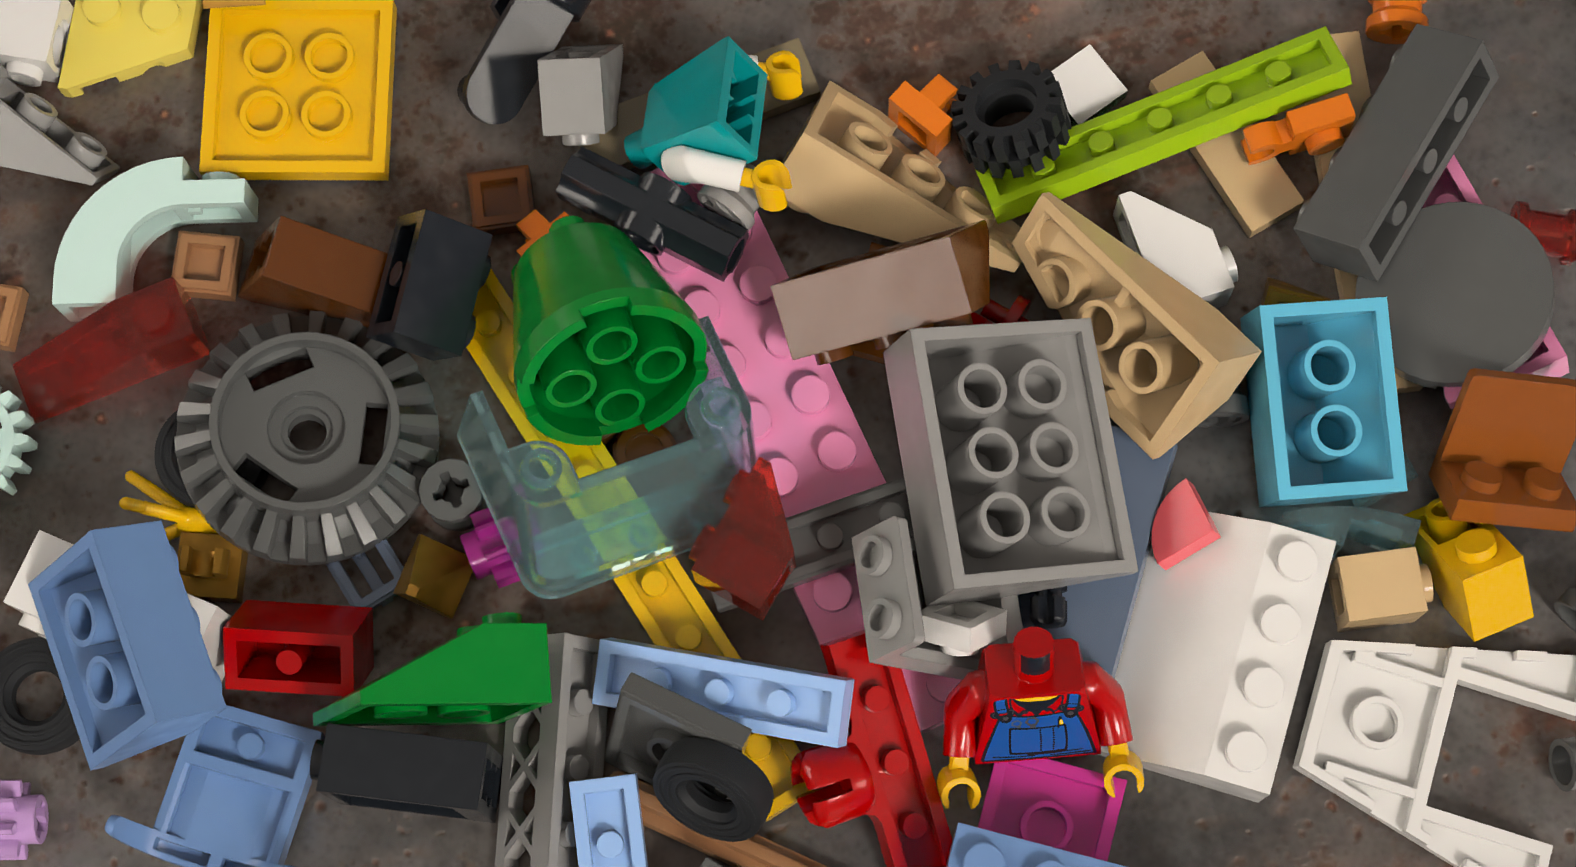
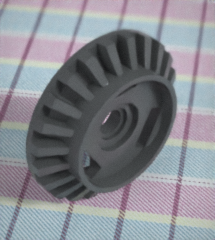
M310 311L309 316L290 317L288 312L273 315L271 322L254 327L253 323L239 329L238 336L226 345L220 342L209 353L210 359L200 371L196 369L188 381L189 389L184 401L179 403L176 415L177 432L174 437L175 453L181 478L191 501L204 520L221 537L234 546L254 556L289 565H319L346 560L374 548L376 544L396 533L421 504L419 495L421 478L429 467L437 463L440 443L439 422L433 393L428 381L425 382L418 370L417 363L408 352L404 354L398 348L367 338L368 328L364 327L360 321L346 317L344 320L327 317L323 311ZM310 359L312 368L253 391L250 382L263 372L286 362ZM367 407L388 409L383 455L377 465L360 464ZM307 420L320 423L327 431L322 445L309 451L296 448L289 440L294 426ZM248 458L296 492L289 501L270 497L239 476L236 470Z

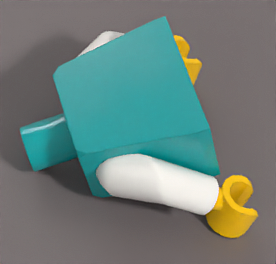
M729 36L721 39L653 85L648 93L643 128L626 136L624 139V149L627 157L638 169H645L655 164L673 182L685 186L691 183L705 184L739 192L741 186L754 189L757 202L764 210L776 212L785 209L787 200L782 188H792L790 174L786 166L775 159L763 161L754 169L746 168V164L757 160L767 80L771 95L776 99L792 100L802 95V75L798 58L790 51L782 50L770 55L766 62H758L757 55H747Z

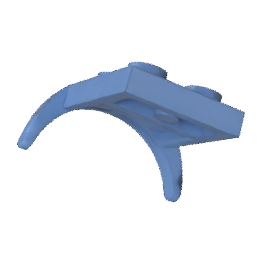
M226 705L227 708L194 732L185 735L153 828L118 815H111L105 824L106 833L114 839L152 857L180 867H295L284 865L313 780L310 778L312 749L317 739H325V734L317 730Z

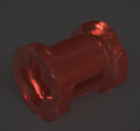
M1516 201L1510 215L1524 224L1537 237L1547 256L1557 258L1560 265L1571 266L1576 261V210L1570 209L1566 214L1530 209L1528 202Z

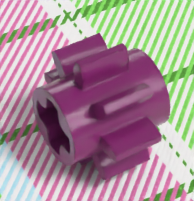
M495 504L470 514L475 530L460 535V539L476 579L480 580L493 575L500 589L527 578L522 563L538 556L521 513L518 512L504 518L499 504Z

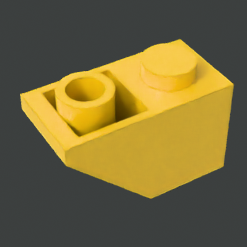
M1440 498L1403 515L1404 525L1422 563L1427 564L1429 567L1434 588L1444 608L1474 642L1534 617L1523 555L1493 524L1450 520Z

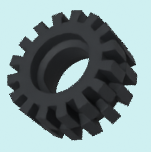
M1009 60L1008 70L1004 71L1000 70L998 63L988 66L990 75L985 78L977 71L969 77L973 88L961 85L956 92L959 101H952L951 105L952 122L968 163L973 162L975 170L982 174L990 168L993 178L1003 179L1006 169H1011L1013 178L1024 177L1023 167L1031 165L1035 173L1045 168L1042 160L1044 156L1055 161L1061 155L1058 144L1067 146L1070 139L1068 130L1071 129V120L1059 81L1055 80L1054 74L1049 69H1045L1041 73L1039 64L1029 61L1025 70H1022L1020 60ZM1030 112L1024 120L1014 125L1005 127L992 126L998 119L1010 113Z

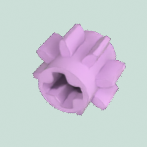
M22 779L0 780V860H27L28 844H42L47 836L49 813L46 798L43 794L30 795L31 783H22Z

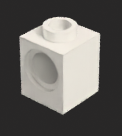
M0 0V64L7 70V78L10 81L30 87H38L42 81L59 83L74 9L69 0Z

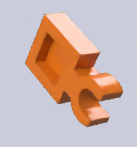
M1344 93L1287 111L1284 119L1266 121L1243 129L1245 139L1241 140L1240 143L1248 165L1267 161L1285 151H1288L1289 155L1306 150L1309 155H1320L1340 147L1345 142L1344 138L1349 137L1356 114L1348 93Z

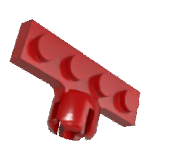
M865 630L821 644L820 647L829 675L853 678L855 681L846 746L834 748L818 745L797 753L791 762L792 786L805 782L808 790H811L796 797L803 814L811 824L824 828H830L857 817L868 815L874 824L886 867H946L952 844V836L902 669L869 663Z

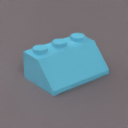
M1387 297L1259 305L1241 317V332L1262 351L1246 374L1259 508L1325 503L1408 491Z

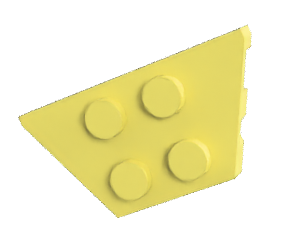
M75 0L58 89L64 97L74 98L84 94L83 87L113 77L122 82L143 75L151 67H167L193 58L203 10L202 0Z

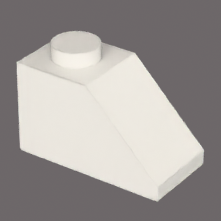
M1132 191L1120 194L1113 217L1123 243L1215 308L1225 306L1235 287L1233 283L1238 281V271L1228 246L1219 247L1213 229Z

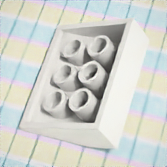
M1208 512L1221 538L1171 568L1165 570L1157 564L1151 543L1115 680L1121 685L1124 692L1133 740L1127 742L1128 749L1139 756L1144 769L1258 803L1270 795L1336 541L1271 522ZM1101 746V754L1097 755L1107 757L1109 755L1108 747Z

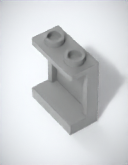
M892 516L852 537L869 663L962 680L968 672L978 669L982 649L991 644L1013 643L1016 634L1023 629L1018 595L975 601L1007 610L1006 635L980 648L979 652L975 655L952 656L941 652L939 649L940 645L924 641L925 633L921 610L928 606L925 604L915 539L910 538L907 520L902 517Z

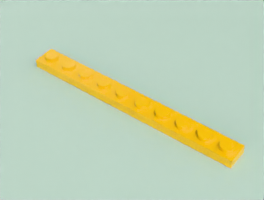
M490 269L485 284L478 291L473 315L476 318V328L473 338L466 348L654 645L741 659L603 442L601 441V445L587 446L557 441L539 432L527 419L514 385L513 302L492 269ZM751 733L744 755L764 772L771 783L774 793L772 808L766 819V822L796 804L797 796L811 790H808L805 782L792 786L791 762L795 755L801 752L794 740Z

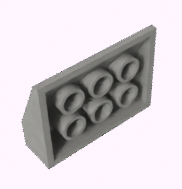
M1091 318L909 329L883 352L926 606L991 600L1126 576L1138 572Z

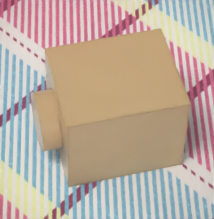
M1416 547L1337 557L1330 565L1327 577L1338 632L1412 623L1428 611L1427 603L1433 601L1434 592L1431 573L1427 564H1419Z

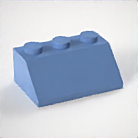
M162 521L90 530L28 584L90 771L104 768L190 734L227 708L222 695L220 677L212 667L200 632L198 614L190 604L179 572V561L176 551L169 544Z

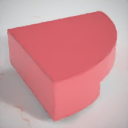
M1187 478L1179 482L1166 495L1157 510L1152 526L1154 557L1157 564L1165 570L1221 538L1198 491Z

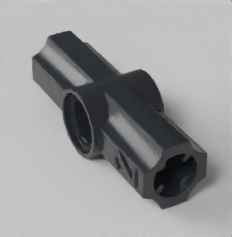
M581 147L577 153L571 155L561 172V179L556 190L559 199L621 230L639 249L647 253L661 256L665 252L722 282L725 281L730 273H733L743 255L744 247L749 238L748 229L692 202L691 196L686 191L662 176L651 172H644L640 176L584 147Z

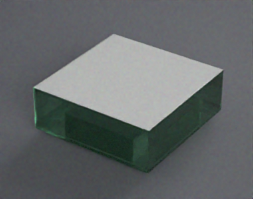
M1090 44L1051 71L1054 74L1055 80L1059 81L1072 127L1103 115L1127 96L1128 90Z

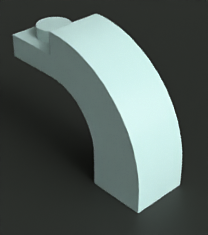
M184 157L151 161L118 175L103 185L84 203L67 228L60 244L54 267L52 305L70 322L132 320L133 281L136 267L143 253L152 242L174 228L189 224L258 222V197L245 178L240 179L238 175L233 173L209 172L202 176V180H198V176Z

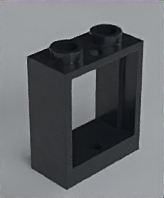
M327 723L325 739H317L312 749L310 778L318 780L317 792L342 805L495 823L501 788L503 756L486 742Z

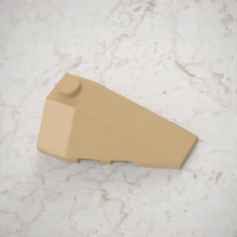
M829 81L782 161L789 171L792 184L791 189L782 188L785 192L787 206L800 213H809L822 222L901 243L986 219L989 230V266L1015 273L1022 261L1012 241L1021 227L1013 220L997 224L989 203L983 195L971 187H954L945 179L944 174L938 168L942 161L927 149L916 155L893 136L898 125L888 116L834 82Z
M1050 192L1041 194L1012 241L1016 252L1048 308L1057 309L1062 319L1091 318L1109 417L1152 460L1160 458L1231 397L1262 352L1218 309Z

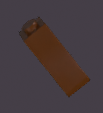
M280 216L255 240L238 297L309 315L310 311H323L327 317L344 320L345 317L360 321L364 327L368 328L388 253Z

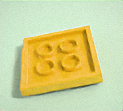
M266 0V5L210 8L199 173L203 176L209 172H229L238 175L240 179L245 178V180L389 181L397 7L394 0Z

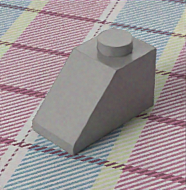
M623 44L563 46L538 59L543 136L562 135V145L566 146L599 143V134H605L617 125Z

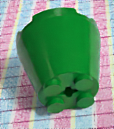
M565 216L556 220L551 225L549 233L535 241L511 270L513 282L514 385L527 419L539 432L554 440L568 444L601 445L602 435L621 432L644 424L648 432L661 426L682 411L701 389L709 369L705 361L707 353L706 335L698 316L621 230L607 224L585 222L578 216Z

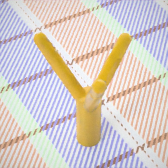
M133 470L126 472L125 479L127 482L159 504L122 497L119 501V506L124 510L176 522L164 528L168 541L179 537L181 532L218 534L204 520L196 508L182 504L172 495Z

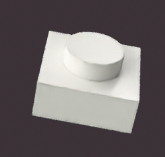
M972 601L933 605L921 610L925 633L924 641L940 645V651L948 655H975L979 652L980 648L1006 635L1007 610Z

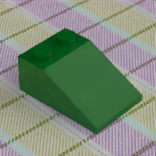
M514 612L493 613L482 616L481 625L458 628L456 630L457 637L430 649L314 712L313 727L327 726V723L345 726L500 724L552 703L547 623H522V614Z

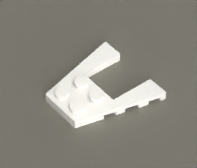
M1330 640L1325 643L1293 769L1453 867H1548L1553 845L1426 806L1456 684L1576 721V655L1547 654L1545 651L1516 650L1514 652L1477 650L1478 648L1455 646L1450 648L1415 646L1416 644Z

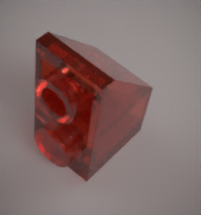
M759 457L751 472L742 468L735 475L723 498V503L728 505L729 508L716 528L710 524L703 528L692 546L689 559L695 562L691 571L696 583L763 621L794 570L796 561L772 465L770 462Z

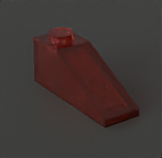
M171 277L111 301L14 363L13 368L30 416L33 418L34 423L37 424L207 356L211 349L191 297L175 278Z

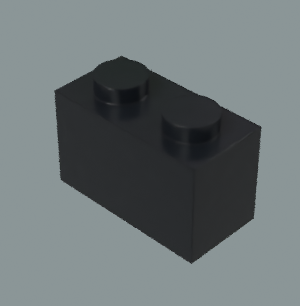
M427 209L398 216L366 337L432 361L462 356L463 350L469 345L475 332L476 318L473 315L478 291L485 284L490 273L491 257L488 255L493 235Z

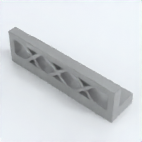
M569 633L547 634L552 703L506 721L495 867H518L519 858L525 850L531 856L530 867H579L569 782L603 777L608 707L592 704L600 642L598 639ZM537 718L540 723V736L538 743L531 751L527 745L528 730ZM532 783L536 790L534 808L526 816L523 811L524 792Z

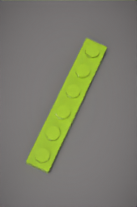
M1324 26L1071 127L1068 130L1070 139L1067 146L1058 144L1061 155L1055 161L1044 156L1042 160L1045 168L1036 173L1031 165L1023 167L1024 177L1013 178L1011 169L1005 170L1003 179L993 178L990 168L984 174L977 170L975 171L997 224H1001L1031 212L1042 193L1050 192L1060 200L1349 86L1352 84L1350 68L1327 27Z

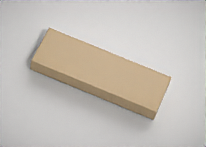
M1201 51L1152 79L1149 90L1154 95L1216 69L1204 51ZM1253 124L1189 149L1248 238L1253 237L1299 210L1305 202L1275 157L1261 163L1248 165L1240 142L1245 139L1243 129Z

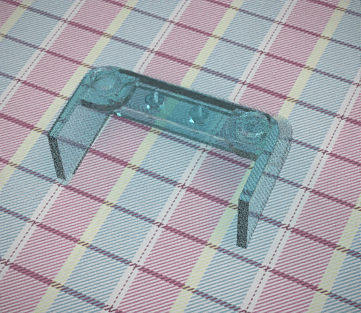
M709 316L699 319L706 335L707 353L705 361L709 371L705 381L692 391L685 406L686 422L694 439L582 478H578L567 454L552 443L530 441L508 449L483 391L470 394L457 438L518 576L526 589L534 595L545 599H558L737 534L746 529L752 522L761 504V493L751 405Z

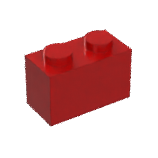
M245 600L223 627L225 689L342 697L357 690L363 685L374 668L373 607Z

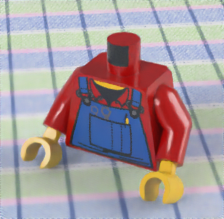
M1031 626L1023 628L1016 634L1013 643L991 644L982 649L978 669L968 672L945 700L943 755L949 757V765L941 769L936 779L937 789L945 808H949V791L957 784L968 785L967 800L971 809L976 808L980 802L981 791L973 771L969 768L970 757H974L975 764L1097 755L1101 754V746H1107L1109 752L1103 763L1104 787L1111 797H1115L1113 775L1122 770L1132 772L1136 776L1138 793H1140L1144 787L1143 766L1139 756L1128 749L1127 742L1132 741L1133 736L1121 685L1097 662L1083 661L1078 641L1072 638L1053 639L1052 634L1041 627Z

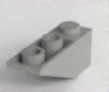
M0 64V166L87 185H95L118 172L120 166L106 156L107 150L98 140L86 133L75 132L57 118L58 112L51 103L36 94L25 93L7 78L8 72Z

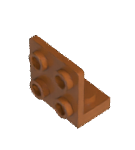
M1472 368L1467 372L1428 473L1450 520L1563 532L1574 531L1576 527V500L1561 472L1576 439V379Z

